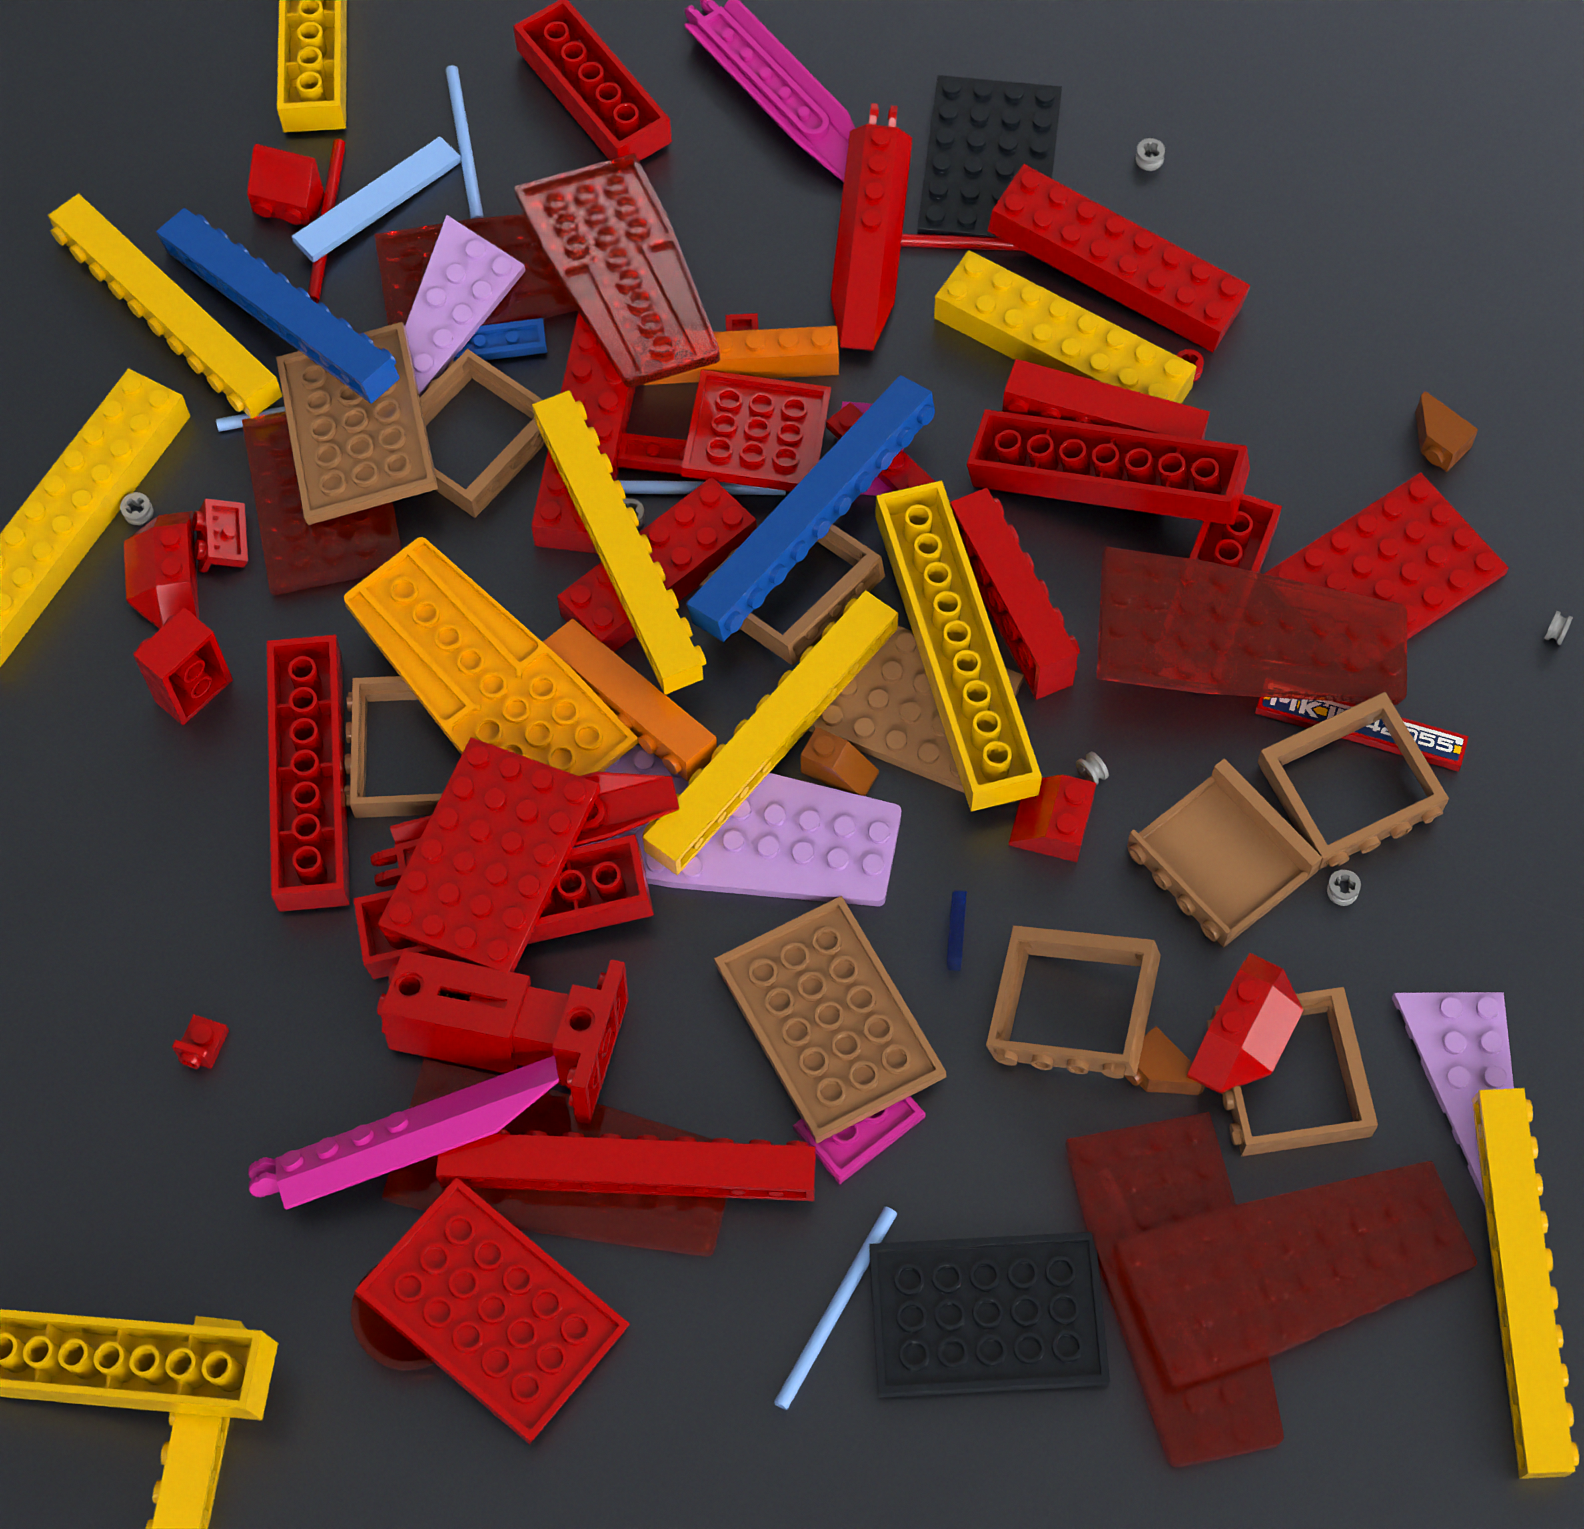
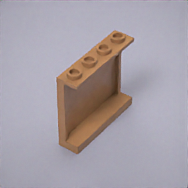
M1225 758L1214 766L1211 777L1141 832L1137 833L1135 830H1132L1127 844L1128 852L1132 859L1139 865L1144 864L1152 872V877L1156 884L1163 890L1168 889L1176 898L1180 909L1189 916L1192 914L1201 924L1203 933L1210 940L1217 941L1223 948L1317 873L1322 861V857Z

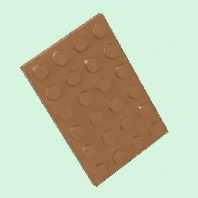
M403 322L364 332L378 349L385 348L394 356L397 362L394 366L400 377L396 383L372 404L300 351L276 357L303 513L308 525L438 489L409 342Z
M898 626L895 633L808 730L814 732L815 728L819 727L849 741L858 751L965 793L913 631ZM1005 668L1016 697L1024 675Z
M842 896L714 958L717 969L816 1144L946 1078V1070Z

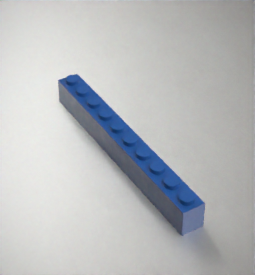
M183 208L156 231L168 254L370 404L400 379L394 366L397 363L396 359L387 349H378L365 333H356L344 318L340 317L337 319L334 317L326 305L322 302L315 303L312 301L303 288L298 287L296 289L282 273L277 272L275 274L260 257L253 258L241 243L237 242L234 244L231 242L223 230L220 228L213 229L201 214L198 213L195 216L189 210Z
M900 375L686 603L692 623L723 642L732 633L738 631L745 618L754 609L762 605L769 592L776 585H780L784 581L787 573L797 562L802 561L806 557L809 549L817 540L823 538L828 533L830 526L840 516L848 512L854 500L861 493L869 489L872 481L882 470H886L902 448L907 447L912 442L914 435L924 425L931 422L935 414L932 391Z

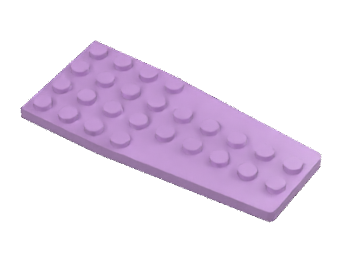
M635 745L604 771L610 773L672 776L676 794L679 793L680 795L689 786V781L687 782L678 773L674 775L669 772L659 757L654 753L648 754L638 745ZM769 773L678 876L644 851L643 831L650 822L614 837L581 846L635 834L642 852L648 884L671 888L830 902L842 896L846 904L878 907L882 906L886 900L902 810L899 805Z

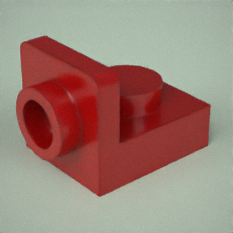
M193 1014L182 1040H174L172 1045L179 1058L178 1061L194 1069H198L200 1065L212 1069L229 1029L225 1024Z

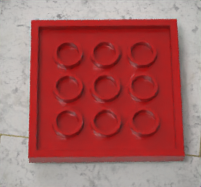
M701 369L681 467V476L704 480L713 477L719 482L792 491L820 461L831 387Z

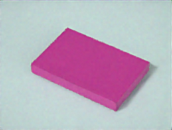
M909 1096L817 1144L803 1119L793 1125V1130L803 1142L808 1143L809 1146H816V1157L835 1180L841 1184L924 1119L925 1112Z

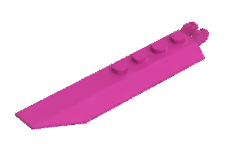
M700 0L703 11L707 13L706 16H703L693 5L685 8L686 17L692 24L686 23L684 27L802 149L844 182L849 134L851 130L855 129L848 111L739 0H728L724 7H719L713 0Z
M552 1056L402 1112H395L388 1117L357 1126L345 1133L324 1138L315 1144L298 1150L289 1151L275 1159L261 1158L259 1161L251 1163L248 1169L249 1178L252 1179L249 1181L250 1193H252V1196L261 1198L265 1197V1195L269 1196L280 1192L284 1208L287 1210L495 1134L559 1082L556 1058Z

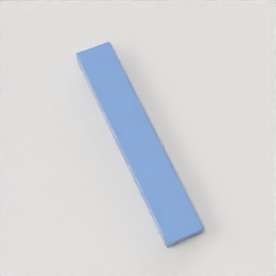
M439 136L292 236L293 243L314 263L461 163V156Z

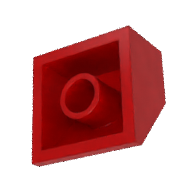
M255 144L252 152L247 189L252 211L262 217L286 220L293 225L302 224L307 226L315 221L324 199V190L315 158Z
M1063 774L1042 778L1039 795L1020 800L1008 845L1077 862L1097 783Z

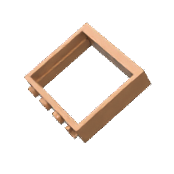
M467 349L456 361L452 360L448 369L438 379H434L428 385L426 392L420 397L425 426L471 379H474L532 419L467 489H464L434 468L438 485L436 491L476 518L545 445V442L535 423L532 404L540 402L542 399Z
M833 524L830 526L828 533L823 538L818 539L817 542L854 567L783 635L752 613L745 618L740 627L741 630L792 666L800 660L802 654L809 646H814L821 639L823 631L831 622L836 623L843 616L844 608L851 599H858L865 590L870 592L885 577L881 556ZM734 549L733 551H731V552L729 553V555L727 556L726 560H727L737 549ZM725 561L721 563L714 571L708 573V577L699 584L700 588L725 563Z
M400 676L353 678L352 692H348V697H346L347 710L352 712V722H346L347 743H351V753L345 754L346 774L351 775L350 785H345L344 792L346 795V806H351L355 818L432 815L442 794L366 797L368 702L418 700Z
M1386 692L1261 750L1257 762L1296 831L1322 857L1319 870L1328 865L1330 867L1337 864L1340 866L1350 859L1349 855L1359 850L1363 854L1370 852L1381 844L1380 840L1391 835L1394 839L1399 838L1411 831L1412 825L1422 820L1425 824L1433 822L1435 817L1444 814L1443 810L1449 800ZM1382 719L1427 798L1327 845L1282 766Z
M1013 925L986 1043L993 1058L1001 1064L1010 1066L1020 1062L1029 1063L1043 1070L1062 1067L1077 1074H1087L1088 1071L1102 1072L1111 1078H1123L1124 1075L1136 1076L1161 957L1155 941ZM1029 955L1141 967L1123 1054L1010 1041Z
M1344 987L1296 995L1304 1010L1301 1016L1327 1012L1353 1122L1252 1137L1241 1087L1237 1086L1223 1092L1222 1099L1225 1109L1232 1112L1234 1123H1230V1134L1233 1145H1239L1241 1157L1373 1136L1378 1127V1122ZM1220 1005L1214 1006L1210 1018L1211 1020H1207V1030L1210 1027Z

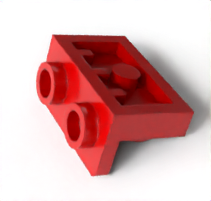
M205 499L199 511L194 512L192 519V529L197 531L194 559L199 560V572L207 573L211 564L244 568L248 562L245 503Z

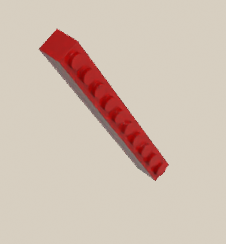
M501 1129L495 1134L438 1154L436 1177L440 1186L448 1187L457 1177L470 1188L814 1201L816 1146H809L808 1143L803 1141H789L786 1145H771L770 1141L763 1139L750 1140L749 1144L734 1143L733 1140L728 1138H714L711 1142H696L695 1138L687 1136L676 1137L674 1141L659 1140L658 1137L653 1135H640L637 1139H622L620 1135L612 1133L601 1134L599 1138L585 1137L578 1132H565L562 1136H547V1133L536 1130L527 1131L525 1135H513L509 1131Z

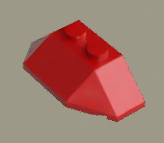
M192 511L158 515L124 541L126 601L142 616L156 625L159 630L170 616L178 614L184 607L199 619L196 560L194 559L195 533L192 529Z
M1249 953L1239 968L1207 1030L1187 1074L1188 1078L1218 1093H1223L1231 1090V1088L1253 1082L1273 1073L1304 1011L1283 968Z

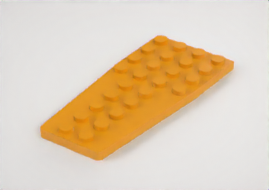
M419 537L344 595L347 609L461 755L470 737L571 774L582 776L593 772H604L638 744V737L618 719V716L565 661L426 538Z

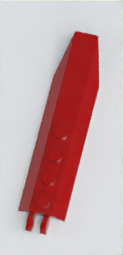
M871 103L869 124L855 128L849 134L830 295L840 347L873 351L895 304L912 148V137L896 127L898 106L891 105L888 112L889 126L876 125L879 108L878 104Z
M593 772L580 776L599 783L601 790L574 847L614 837L680 810L673 777ZM432 815L390 826L396 845L394 848L386 849L370 856L371 864L381 867L395 864L398 861L399 868L375 875V886L386 887L398 884Z

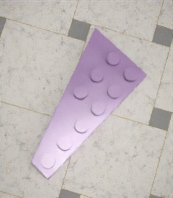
M446 215L405 325L419 397L426 392L428 385L434 379H438L450 362L454 360L456 354L463 349L525 272L524 264L448 215Z
M1504 992L1394 993L1392 1000L1396 1009H1399L1406 1023L1405 1029L1409 1038L1414 1041L1421 1057V1065L1443 1113H1446L1453 1128L1452 1134L1456 1143L1460 1144L1469 1164L1467 1166L1485 1205L1472 1098L1479 1090L1514 1089Z

